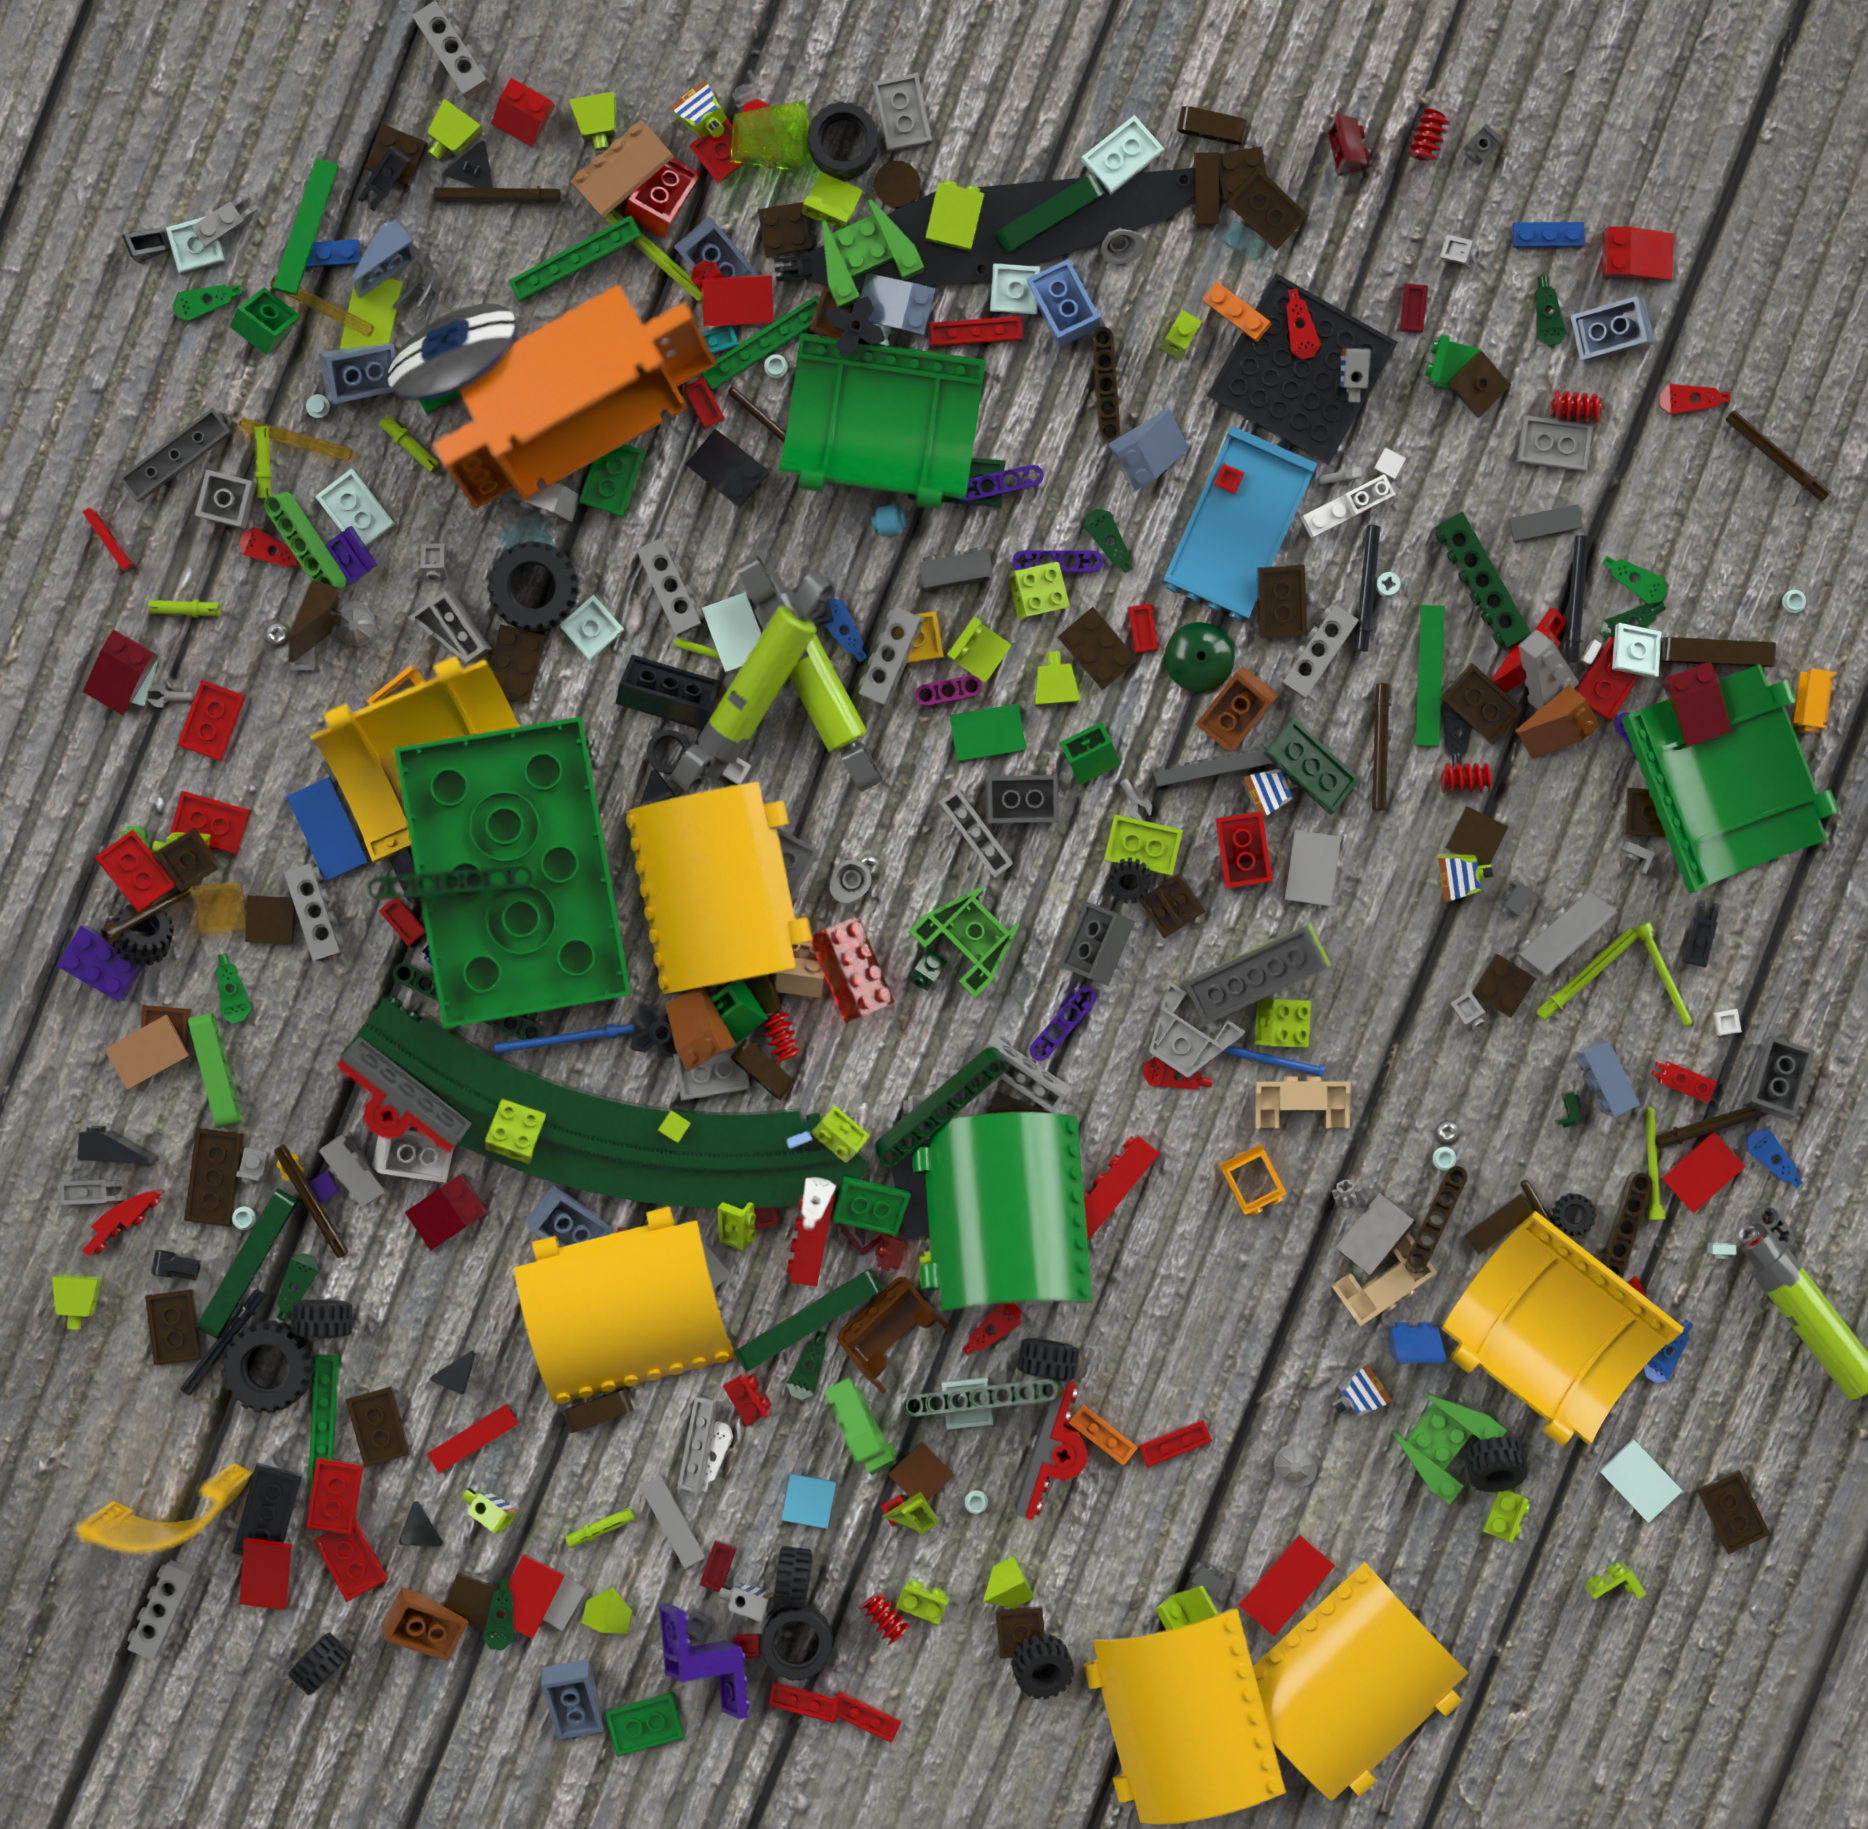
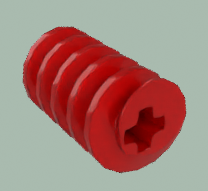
M1425 108L1423 111L1425 115L1420 118L1422 124L1417 127L1419 133H1416L1413 137L1416 142L1411 143L1410 148L1412 150L1408 151L1407 154L1421 161H1436L1437 157L1432 154V151H1440V148L1435 143H1443L1444 140L1439 137V134L1447 133L1442 128V125L1449 126L1450 122L1445 119L1443 113L1431 108Z
M1555 390L1552 396L1550 415L1552 416L1553 413H1556L1557 420H1560L1562 414H1565L1566 421H1569L1571 416L1574 415L1576 422L1579 421L1581 416H1584L1585 423H1588L1590 417H1593L1594 424H1597L1601 413L1602 398L1600 397L1598 400L1597 394H1592L1589 399L1587 393H1583L1580 397L1578 392H1573L1570 397L1569 391H1564L1561 396L1560 391Z
M1450 763L1445 764L1441 773L1442 793H1445L1447 786L1450 787L1451 793H1454L1456 786H1459L1461 793L1464 792L1465 786H1468L1470 793H1473L1475 786L1478 787L1479 793H1482L1484 786H1487L1488 792H1490L1491 771L1489 765L1483 763L1480 769L1479 764L1474 763L1471 769L1469 763H1465L1463 768H1461L1459 763H1456L1452 769Z
M778 1012L767 1016L768 1022L762 1026L763 1028L770 1029L765 1036L773 1038L768 1043V1046H776V1049L771 1052V1055H779V1058L774 1061L775 1063L796 1057L801 1051V1048L793 1047L798 1043V1039H790L795 1034V1030L787 1029L793 1024L792 1021L784 1020L790 1015L789 1012Z
M885 1593L874 1594L860 1605L859 1610L868 1609L864 1616H873L870 1624L879 1623L876 1632L884 1630L885 1633L881 1638L882 1640L890 1638L891 1640L887 1644L890 1645L907 1631L909 1624L906 1622L901 1624L903 1616H895L897 1613L896 1608L889 1609L892 1602L890 1600L884 1601L886 1598Z

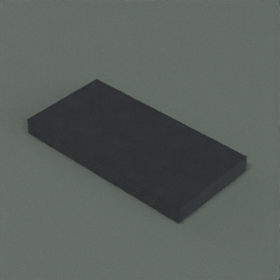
M926 1139L918 1147H930V1139ZM911 1152L898 1164L891 1167L895 1188L907 1190L911 1193L902 1220L905 1239L930 1234L925 1174L913 1173Z
M261 1463L256 1464L232 1553L243 1556L245 1538L285 1542L302 1474Z

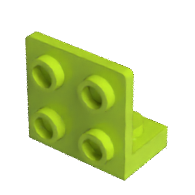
M820 172L810 195L805 198L802 214L820 222L825 220L827 225L840 230L848 226L861 197L862 189Z
M1059 562L1022 569L1007 575L1018 621L1028 619L1034 615L1069 607Z
M974 616L947 654V657L985 683L1011 648V644L984 626L982 621Z
M1271 998L1258 1000L1254 1044L1308 1047L1311 1001Z
M502 1099L485 1140V1150L530 1165L533 1158V1149L546 1117L545 1113Z
M1616 1562L1610 1565L1606 1573L1601 1576H1593L1587 1581V1585L1584 1586L1593 1599L1598 1598L1618 1584H1621L1630 1596L1634 1594L1640 1599L1647 1595L1632 1570L1624 1562L1620 1564Z
M1203 1586L1171 1595L1155 1608L1167 1631L1197 1623L1218 1614Z

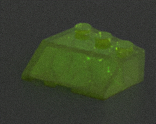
M805 100L734 114L731 162L798 171L806 166L809 117Z

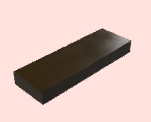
M1219 152L1194 153L1195 225L1219 224Z
M1518 1194L1464 1236L1475 1251L1481 1254L1534 1213V1210L1522 1194Z

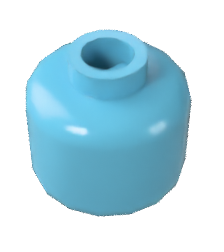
M898 505L878 507L875 516H871L873 530H878L882 537L901 534L903 528L907 527L904 509L900 510Z

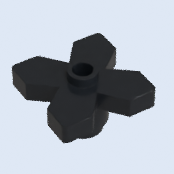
M869 296L856 300L851 314L839 307L825 313L829 326L843 332L836 344L841 357L854 353L859 339L871 346L885 340L881 327L867 322L874 310ZM851 323L858 324L860 328L858 330L852 329Z
M639 1004L636 1018L645 1029L632 1035L630 1049L645 1053L656 1044L662 1056L674 1058L673 1054L678 1053L672 1036L668 1014L665 1013L660 1018L654 1006ZM660 1027V1033L655 1035L656 1029Z

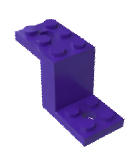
M668 1603L659 1604L665 1675L681 1682L718 1675L722 1712L737 1719L748 1718L747 1710H749L750 1705L745 1691L747 1677L743 1669L745 1654L742 1648L724 1640L690 1646V1639L686 1633L688 1616L684 1609Z

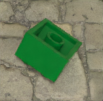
M263 287L237 308L230 328L264 354L268 355L281 344L301 315Z

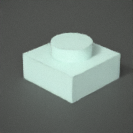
M1708 1243V1252L1715 1254L1714 1258L1729 1259V1255H1736V1245L1732 1243Z

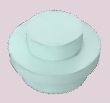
M771 355L765 361V372L772 378H781L787 372V361L781 355Z
M317 394L308 399L306 409L312 417L323 418L329 413L330 403L326 397Z
M1799 590L1786 592L1782 598L1784 609L1789 613L1802 611L1806 605L1805 595Z
M1440 1147L1433 1154V1163L1440 1170H1449L1456 1163V1154L1448 1147Z
M240 1207L233 1213V1224L240 1230L250 1229L256 1222V1214L250 1207Z
M973 1490L966 1495L965 1507L970 1513L980 1514L986 1510L988 1499L982 1491Z

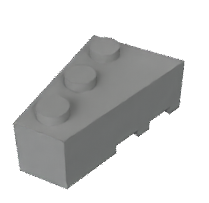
M545 480L537 482L540 492L524 501L516 488L500 496V500L513 504L514 501L520 503V507L533 511L535 508L540 510V514L551 518L557 516L570 522L573 520L580 498L579 494L561 484L554 483L548 487Z
M444 591L408 617L425 629L431 636L433 635L442 642L445 647L466 663L476 661L492 649L453 591Z
M1535 630L1519 645L1522 667L1526 671L1527 677L1525 685L1529 689L1528 702L1538 710L1568 685L1574 689L1579 684L1555 644L1538 630Z
M350 1132L339 1136L319 1150L326 1162L336 1173L340 1183L343 1186L345 1185L350 1191L349 1196L356 1205L359 1204L361 1207H364L388 1191V1188L376 1170L372 1168V1164Z

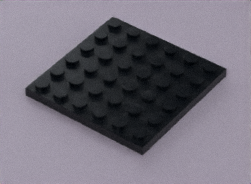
M1275 273L1255 309L1267 318L1272 325L1258 342H1255L1245 333H1241L1206 397L1329 465L1398 342ZM1296 288L1299 299L1304 300L1321 343L1315 356L1306 360H1300L1291 353L1286 305L1290 302L1288 290ZM1296 321L1297 328L1304 327L1303 321ZM1341 349L1370 350L1368 387L1361 388L1360 402H1347V387H1340ZM1353 372L1351 380L1355 382L1358 379V374Z

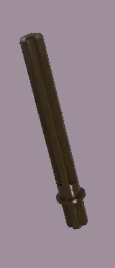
M537 186V188L435 187L433 198L436 202H535L541 205V203H559L561 201V191L558 188H541V186Z
M1732 411L1726 417L1727 423L1803 486L1802 490H1808L1819 501L1827 498L1830 491L1816 480V475L1813 477L1739 413Z
M1388 683L1376 684L1375 703H1373V706H1375L1372 809L1375 811L1386 809L1389 706H1392L1389 703L1390 685Z
M1744 1107L1680 1128L1675 1126L1671 1131L1656 1135V1142L1660 1148L1676 1143L1681 1145L1682 1141L1769 1114Z
M286 1145L278 1146L274 1149V1153L325 1238L324 1242L330 1245L337 1258L345 1256L348 1253V1249L340 1237L341 1232H337Z

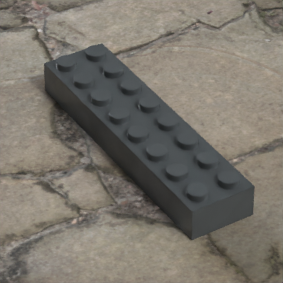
M211 408L120 476L119 479L135 501L140 503L230 436L232 431L217 411Z
M1266 747L1255 749V752L1246 750L1242 751L1240 755H1237V752L1231 753L1226 758H1223L1221 755L1214 757L1211 761H1208L1207 758L1199 760L1196 764L1192 761L1184 763V766L1181 767L1177 764L1170 766V769L1166 770L1165 767L1155 769L1156 772L1152 774L1155 787L1269 765L1272 761L1263 754Z

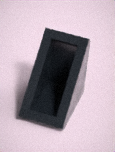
M162 227L122 235L131 258L137 263L171 249Z

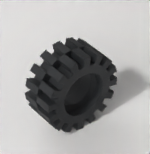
M1123 858L1120 860V864L1116 862L1114 868L1110 870L1108 887L1109 890L1111 889L1112 896L1117 895L1116 899L1118 901L1123 898V903L1127 904L1128 900H1131L1132 903H1136L1137 898L1139 902L1143 900V895L1146 897L1151 887L1150 869H1146V864L1144 862L1140 864V860L1137 858L1135 862H1132V858H1128L1127 862ZM1125 874H1133L1138 877L1139 883L1135 887H1126L1122 884L1121 878Z
M1568 1193L1566 1196L1562 1195L1559 1197L1560 1200H1556L1554 1203L1555 1207L1551 1211L1553 1212L1551 1217L1556 1227L1564 1234L1577 1237V1235L1582 1236L1585 1235V1232H1589L1591 1226H1594L1596 1223L1594 1219L1597 1218V1214L1594 1211L1596 1209L1592 1202L1576 1193ZM1571 1206H1578L1583 1213L1581 1221L1576 1224L1569 1223L1565 1217L1566 1210Z

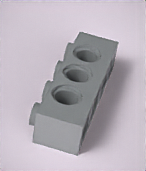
M435 0L412 15L465 99L489 85L486 79L489 76L482 63L477 65L473 58L476 57L475 52L470 44L466 46L463 44L460 38L464 35L457 24L452 26L448 18L451 15L444 4L439 6ZM437 25H445L446 28L443 33L437 34L434 32ZM451 44L458 45V50L455 53L447 52V48ZM463 64L471 65V69L467 73H461L460 67Z
M660 538L636 549L675 635H682L701 626L700 619L704 618L699 605L694 607L690 599L694 595L689 584L684 585L681 577L684 576L679 562L674 564L671 558L674 551L669 541L664 543V540ZM660 559H665L668 562V567L664 571L656 570V562ZM670 580L678 583V588L674 592H667L665 589L666 583ZM681 601L686 602L688 605L687 611L682 614L675 611L676 604Z
M1336 604L1332 608L1327 607L1320 617L1323 622L1318 628L1316 626L1312 628L1307 636L1310 641L1306 647L1300 646L1294 655L1297 660L1293 666L1287 665L1281 674V677L1284 678L1281 684L1303 699L1310 693L1359 621ZM1327 625H1333L1336 628L1337 634L1335 637H1328L1326 635L1325 627ZM1314 644H1319L1323 647L1324 652L1321 657L1313 655L1312 646ZM1304 663L1310 667V674L1308 676H1302L1299 673L1298 668L1300 664Z
M898 607L890 610L886 618L888 625L885 632H881L876 644L879 645L875 654L872 653L867 666L870 668L867 675H863L859 682L858 688H861L859 694L884 705H889L921 630L924 618ZM898 627L904 630V635L900 640L894 637V631ZM888 649H893L895 657L892 661L888 662L885 659V652ZM880 670H883L886 675L882 683H878L876 680V674Z
M958 788L939 801L941 807L993 878L1013 864Z
M309 863L285 871L284 875L312 960L318 961L342 953V947L345 946L344 939L341 933L337 934L335 925L338 924L334 911L330 912L328 906L330 897L328 891L322 888L320 880H323V876L319 866L315 867L314 863ZM308 882L314 887V892L310 896L305 895L303 891L304 885ZM314 905H318L321 908V915L318 918H314L310 912ZM321 927H325L329 932L326 940H321L318 937V931Z
M993 1035L984 1049L996 1047L1004 1058L1007 1069L1000 1078L1054 1114L1071 1087Z
M170 1560L166 1565L162 1564L157 1574V1577L160 1578L157 1586L153 1585L147 1596V1599H150L147 1607L141 1609L137 1617L140 1623L137 1629H132L127 1639L130 1642L128 1650L152 1661L158 1657L197 1571L173 1560ZM165 1583L173 1584L175 1592H167ZM161 1604L165 1608V1614L157 1613L155 1605ZM147 1625L155 1629L154 1636L147 1634L145 1630Z

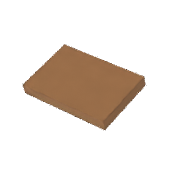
M168 1015L157 1019L104 1049L127 1090L190 1056Z

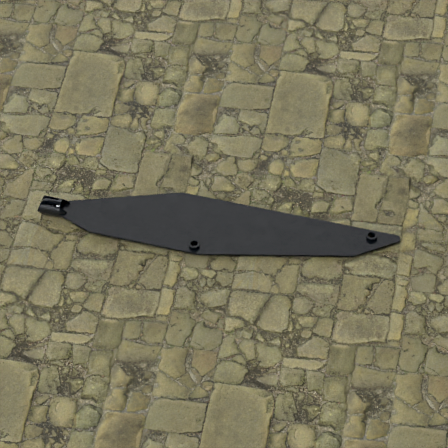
M1194 168L1140 172L1111 195L1098 181L1105 193L1103 196L1009 254L1005 252L995 233L1083 178L977 187L980 188L981 193H984L971 251L925 241L936 191L887 214V216L915 245L924 265V273L906 280L907 282L923 286L991 281L993 264L1034 266L1105 240L1108 232L1118 228L1134 231L1171 218L1194 197ZM1185 177L1187 184H1181L1179 178ZM825 246L803 256L774 259V264L798 262V265L775 267V273H799L796 275L775 277L776 282L807 280L829 287ZM894 261L867 272L869 274L902 280ZM984 266L986 272L983 274L978 273L977 267ZM866 273L852 279L858 292H862Z

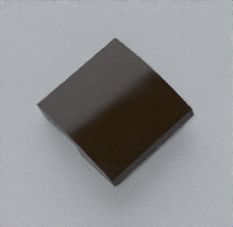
M1178 873L1150 891L1140 901L1163 938L1171 935L1206 912L1181 873Z
M457 1573L446 1608L467 1619L468 1625L485 1631L493 1593L499 1587Z

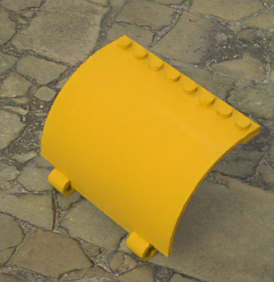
M454 656L434 665L438 677L355 713L351 712L347 704L325 712L324 716L329 727L310 735L311 740L327 761L349 803L374 864L411 847L404 802H400V798L403 799V797H400L401 785L394 751L395 747L520 727L496 677L485 660L463 669L457 656Z
M753 782L669 799L626 811V824L631 833L630 844L636 858L635 869L641 882L640 894L645 902L644 914L650 927L649 939L653 944L655 952L653 959L659 972L658 984L663 994L796 968L791 945L812 941L808 917L795 919L776 828L789 824L784 801L763 805L759 782Z
M669 1206L647 1212L649 1225L564 1247H559L556 1236L532 1242L537 1262L514 1267V1272L534 1356L545 1387L554 1405L566 1404L571 1400L579 1398H589L594 1394L602 1392H612L625 1386H635L638 1383L649 1380L655 1381L664 1376L678 1375L692 1369H702L707 1365L725 1363L735 1358L734 1350L730 1339H728L714 1294L697 1220L675 1226L673 1214Z
M1535 1211L1501 1244L1476 1274L1456 1302L1441 1329L1459 1342V1345L1451 1353L1450 1360L1467 1373L1473 1371L1477 1365L1548 1420L1542 1432L1558 1445L1563 1446L1568 1442L1573 1433L1590 1445L1607 1414L1627 1386L1665 1345L1670 1344L1682 1333L1684 1327Z
M1366 1562L1359 1566L1253 1666L1272 1742L1331 1801L1347 1786H1350L1359 1797L1365 1794L1377 1782V1779L1370 1772L1434 1711L1438 1709L1447 1717L1463 1702L1452 1688L1468 1674Z
M1230 1609L1209 1619L1159 1633L1123 1639L1093 1640L1097 1660L1083 1664L1089 1689L1101 1687L1123 1771V1774L1113 1777L1118 1802L1134 1800L1140 1823L1171 1824L1206 1819L1241 1810L1286 1793L1238 1609Z

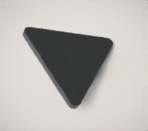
M480 141L446 169L445 175L477 188H493L486 143Z
M656 769L650 773L639 807L678 798Z
M470 1351L432 1375L430 1380L456 1393L464 1394L476 1354L474 1351Z
M418 1501L413 1502L399 1538V1544L408 1546H442L441 1538Z

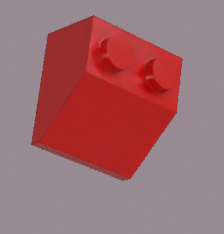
M510 78L499 98L491 125L533 147L555 106L552 100Z

